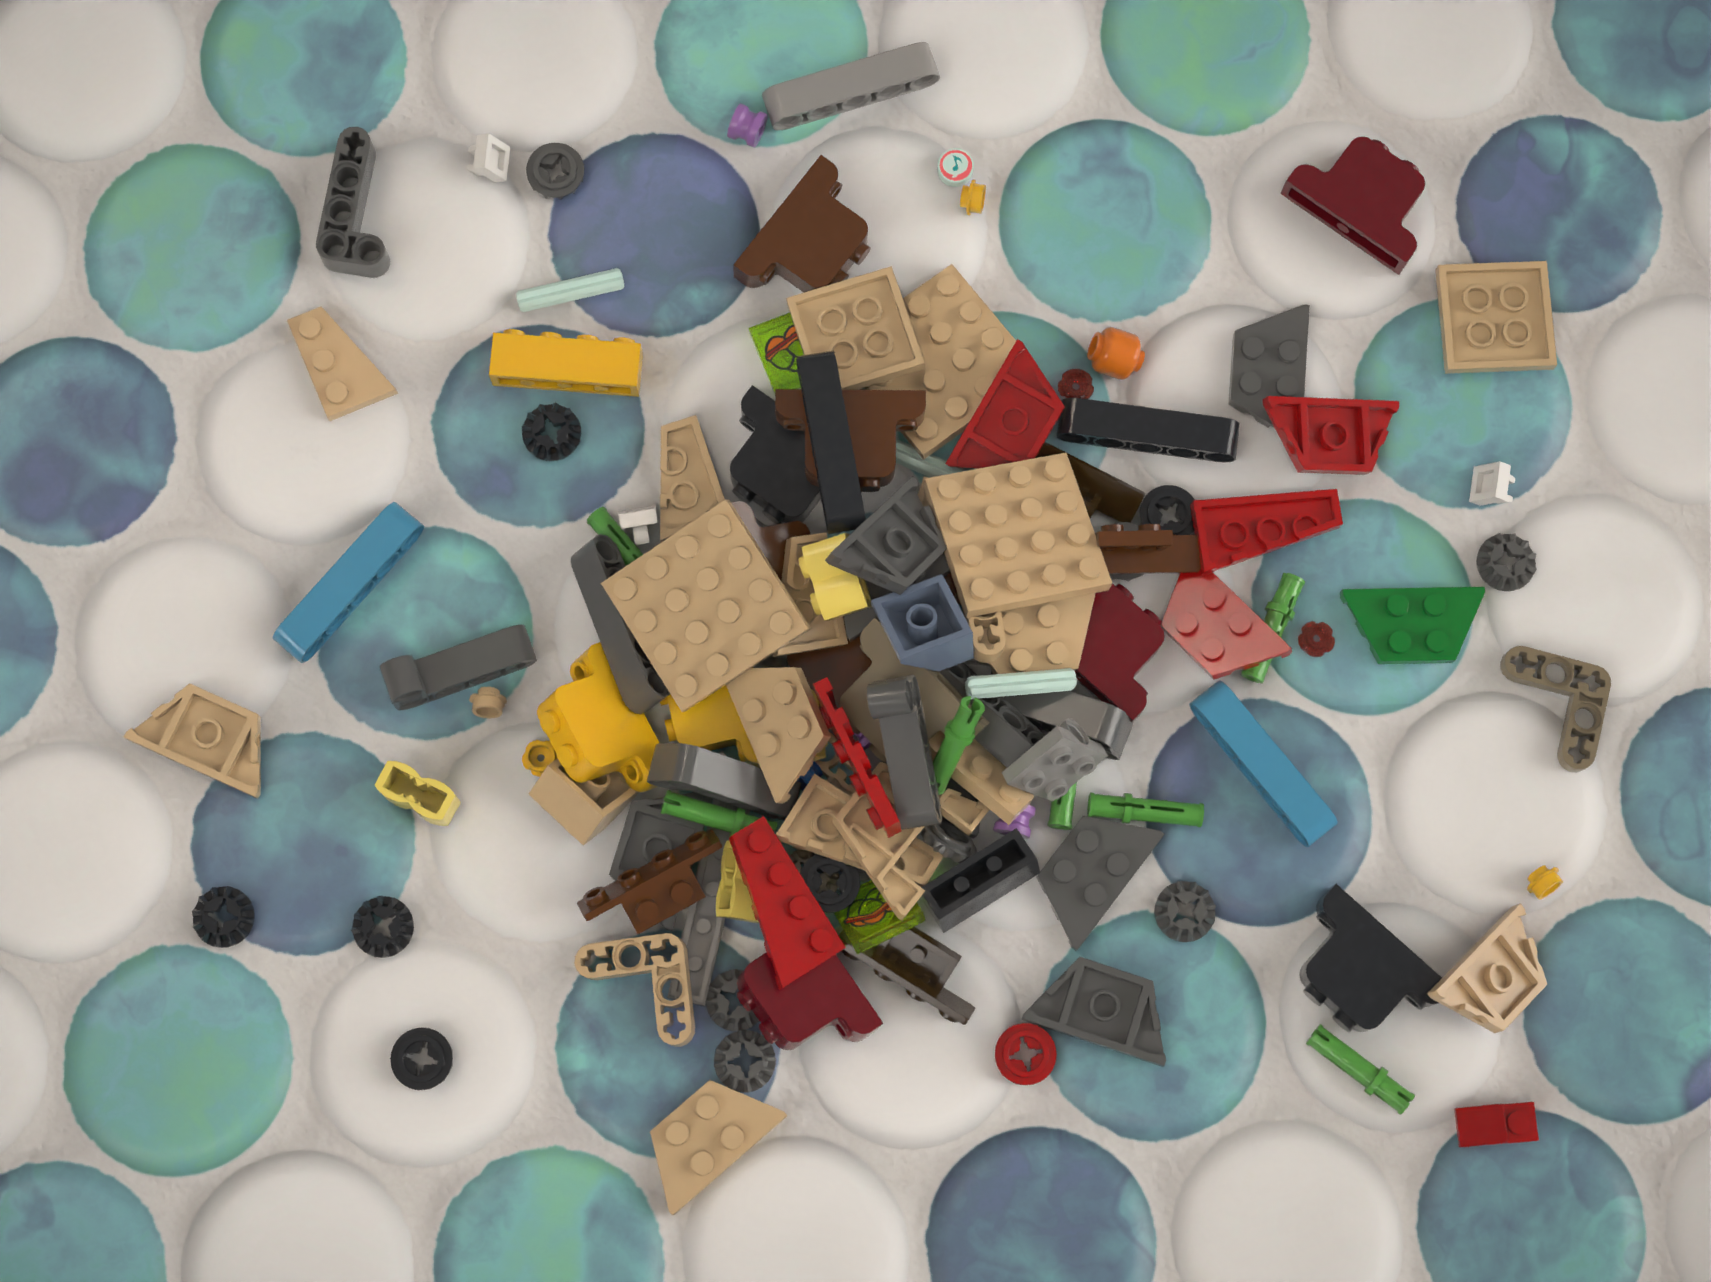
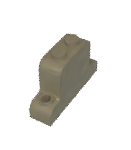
M875 617L862 630L860 635V648L872 660V664L843 693L839 701V707H843L853 732L857 735L862 733L871 742L869 745L871 751L880 760L886 762L879 719L872 718L868 706V684L878 680L915 675L920 690L929 740L939 730L943 733L945 732L944 729L947 722L954 719L964 696L939 671L901 664L878 617ZM981 715L975 727V737L990 723L983 715Z

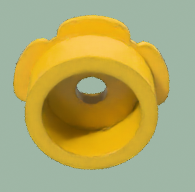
M974 179L969 186L963 185L960 207L966 208L967 215L970 216L971 212L982 214L986 185L977 184Z
M534 740L526 746V751L522 755V763L525 769L531 770L534 776L540 777L546 767L558 757L550 741ZM544 755L545 759L541 762L538 761V756Z
M1546 865L1536 869L1527 878L1530 882L1527 887L1528 892H1533L1539 900L1549 896L1563 883V880L1557 874L1559 869L1557 867L1548 869Z

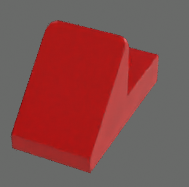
M1534 1102L1454 1108L1459 1147L1539 1141Z

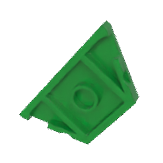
M1485 587L1342 589L1340 591V599L1343 604L1346 603L1357 621L1355 625L1361 635L1368 640L1369 649L1378 664L1453 663L1457 659L1484 597Z

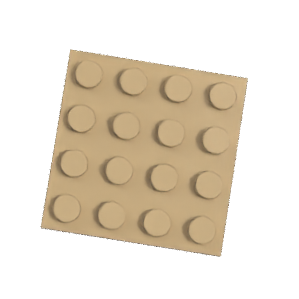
M953 264L903 298L925 362V369L865 387L866 390H926V409L923 422L918 426L917 430L900 431L923 460L964 432L1016 342L1014 337Z
M1067 453L924 479L922 486L928 504L934 514L935 524L941 531L947 548L944 552L965 618L1110 589L1112 580L1101 549L1097 546L1096 535Z
M725 499L601 583L681 712L687 711L811 629L729 499Z

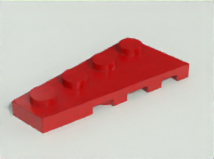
M1337 489L1193 500L1190 504L1194 533L1198 537L1201 576L1339 529L1343 525Z
M828 677L813 683L820 706L819 710L827 728H831L837 741L831 743L841 764L849 762L854 774L849 776V779L858 797L866 795L871 805L870 808L866 809V812L875 830L883 828L888 838L902 832L900 821L877 775L872 774L870 770L872 767L861 743L853 738L854 732L843 707L838 708L832 691L833 687Z
M764 816L729 837L743 883L748 888L753 903L751 907L755 919L759 921L765 940L764 946L768 958H771L776 973L775 980L780 990L846 947Z

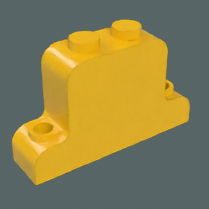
M601 642L593 644L571 664L570 675L574 682L558 687L538 706L537 716L541 728L547 734L556 751L560 764L572 780L583 783L618 771L633 790L646 792L658 786L648 783L647 778L655 746L660 742L645 714H636L625 705Z
M726 685L685 712H681L671 694L660 701L661 706L669 705L671 719L664 720L669 742L677 740V743L690 744L710 751L735 745L737 746L740 761L761 768Z

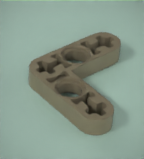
M1516 646L1511 648L1503 655L1500 661L1502 674L1508 680L1569 696L1557 758L1560 765L1569 772L1577 773L1585 770L1593 764L1597 753L1611 688L1609 673L1598 665L1530 647ZM1519 655L1522 657V663L1529 666H1534L1538 663V660H1541V664L1537 669V678L1533 677L1536 672L1535 669L1524 668L1520 673L1516 672V665L1510 663V660H1514ZM1557 664L1563 668L1565 678L1562 683H1553L1547 678L1546 668L1548 665ZM1574 669L1578 671L1575 678L1585 680L1594 675V680L1597 684H1600V687L1591 692L1589 691V684L1580 681L1574 683L1573 688L1569 685L1574 678ZM1586 709L1592 714L1594 723L1591 728L1584 729L1577 725L1575 721L1577 710ZM1578 737H1590V740L1584 739L1581 741L1579 753L1585 755V758L1574 763V756L1568 754V750L1576 747Z

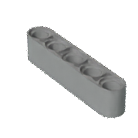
M918 42L773 85L762 93V97L773 129L786 130L930 87L939 81L940 75L929 44Z

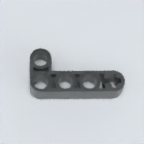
M360 127L346 128L339 135L318 229L316 249L324 266L333 272L378 278L388 271L390 258L383 241L379 237L360 233L376 159V152L368 133ZM351 151H356V152H355L356 162H355V160H354V157H353ZM348 178L358 179L357 183L351 187L342 186V183ZM347 211L351 213L344 221L334 220L340 212ZM335 245L344 247L338 255H327L328 250ZM368 252H380L379 256L373 261L367 262L363 260Z
M514 625L417 660L412 655L392 658L382 663L380 670L391 703L397 710H407L533 665L537 659L525 625Z
M1071 691L1003 696L1006 701L1038 728L1051 731L1068 718L1076 721L1084 729L1089 739L1103 745L1108 755L1106 758L1112 760H1120L1133 726L1127 714L1120 708Z
M907 675L874 681L867 686L868 706L872 718L879 719L895 809L901 829L941 824V805L917 679L915 675Z
M683 743L656 744L647 778L648 783L672 790H690L770 818L784 821L798 800L802 784L799 781L795 782L788 792L791 797L787 802L783 804L775 803L761 768L698 746Z

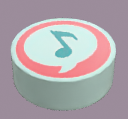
M958 148L945 151L938 161L937 172L940 180L951 187H960L970 181L974 170V162L970 154Z

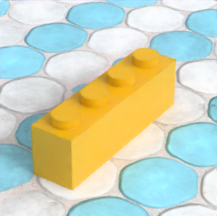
M506 329L503 333L493 332L489 377L493 386L639 397L643 352L641 343H635L633 339L625 337L614 338L613 341H601L592 335H578L575 339L562 338V335L555 332H542L540 336L525 335V332L517 329Z

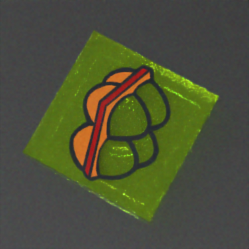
M790 312L748 328L774 395L775 389L801 388L796 356L804 354Z
M872 880L860 885L858 895L850 906L837 913H833L856 955L926 921L924 913L917 902L902 921L898 919Z

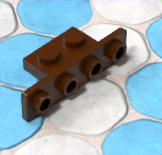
M1120 524L1101 526V531L1095 533L1097 546L1101 549L1109 574L1197 573L1201 569L1197 535H1173V530H1161L1160 524L1138 525V531H1124V525Z
M713 829L698 831L690 835L685 843L677 848L657 853L651 859V862L644 866L624 871L613 883L605 887L591 889L583 896V899L577 902V905L585 920L590 921L611 908L622 904L637 934H640L706 897L690 865L721 849L723 846Z

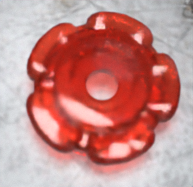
M1082 369L1067 370L1062 374V380L1058 382V392L1066 398L1089 399L1094 392L1092 377ZM1078 384L1079 389L1075 390L1072 385Z
M1310 621L1301 628L1302 633L1298 636L1300 648L1312 657H1322L1325 652H1330L1335 645V638L1332 637L1333 630L1324 622L1316 623L1315 621ZM1316 635L1319 636L1320 641L1315 642L1313 637Z

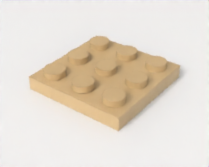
M1547 261L1446 264L1437 266L1435 273L1445 374L1554 370L1557 366Z
M892 266L786 298L803 354L809 355L834 350L842 390H858L925 369V362Z

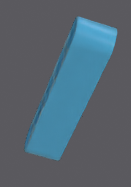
M396 502L389 504L274 632L273 640L300 663H305L311 659L417 541L424 530V525Z
M1220 680L1189 703L1190 709L1198 721L1301 844L1305 847H1310L1337 825L1338 821L1331 809L1225 683Z

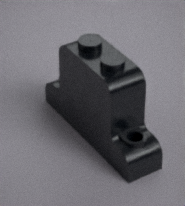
M752 385L741 400L742 417L739 420L746 429L752 432V435L731 461L730 477L734 487L732 492L745 503L750 504L754 501L764 508L762 513L775 524L792 521L804 522L821 499L819 487L809 483L805 476V433L801 430L784 429L776 420L775 400Z
M1335 884L1330 887L1316 905V918L1330 933L1300 969V980L1306 987L1303 990L1304 994L1318 1006L1324 1003L1335 1013L1332 1016L1333 1020L1347 1032H1351L1352 1029L1358 1032H1366L1378 1027L1403 998L1419 1010L1438 1004L1439 1002L1431 999L1427 993L1442 977L1339 885Z

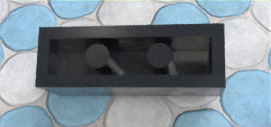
M1016 828L922 886L921 888L925 892L921 897L938 926L945 933L1040 874L1038 860Z

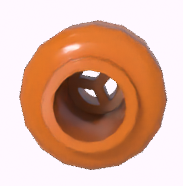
M1107 327L1101 333L1096 332L1088 348L1087 358L1091 360L1092 367L1097 373L1118 380H1124L1133 371L1138 372L1144 362L1145 352L1141 350L1140 340L1137 335L1114 327Z

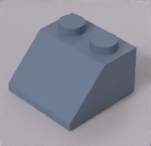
M942 574L909 586L901 595L892 592L871 600V605L901 664L941 671L974 658L973 632Z

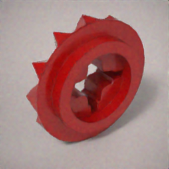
M1020 1023L1009 1027L999 1037L995 1046V1062L1002 1076L1017 1085H1034L1043 1081L1052 1072L1056 1063L1057 1053L1052 1037L1047 1031L1035 1024ZM1020 1038H1023L1024 1044H1026L1028 1049L1042 1051V1053H1038L1030 1059V1071H1027V1066H1024L1022 1060L1009 1058V1056H1013L1014 1053L1020 1051Z

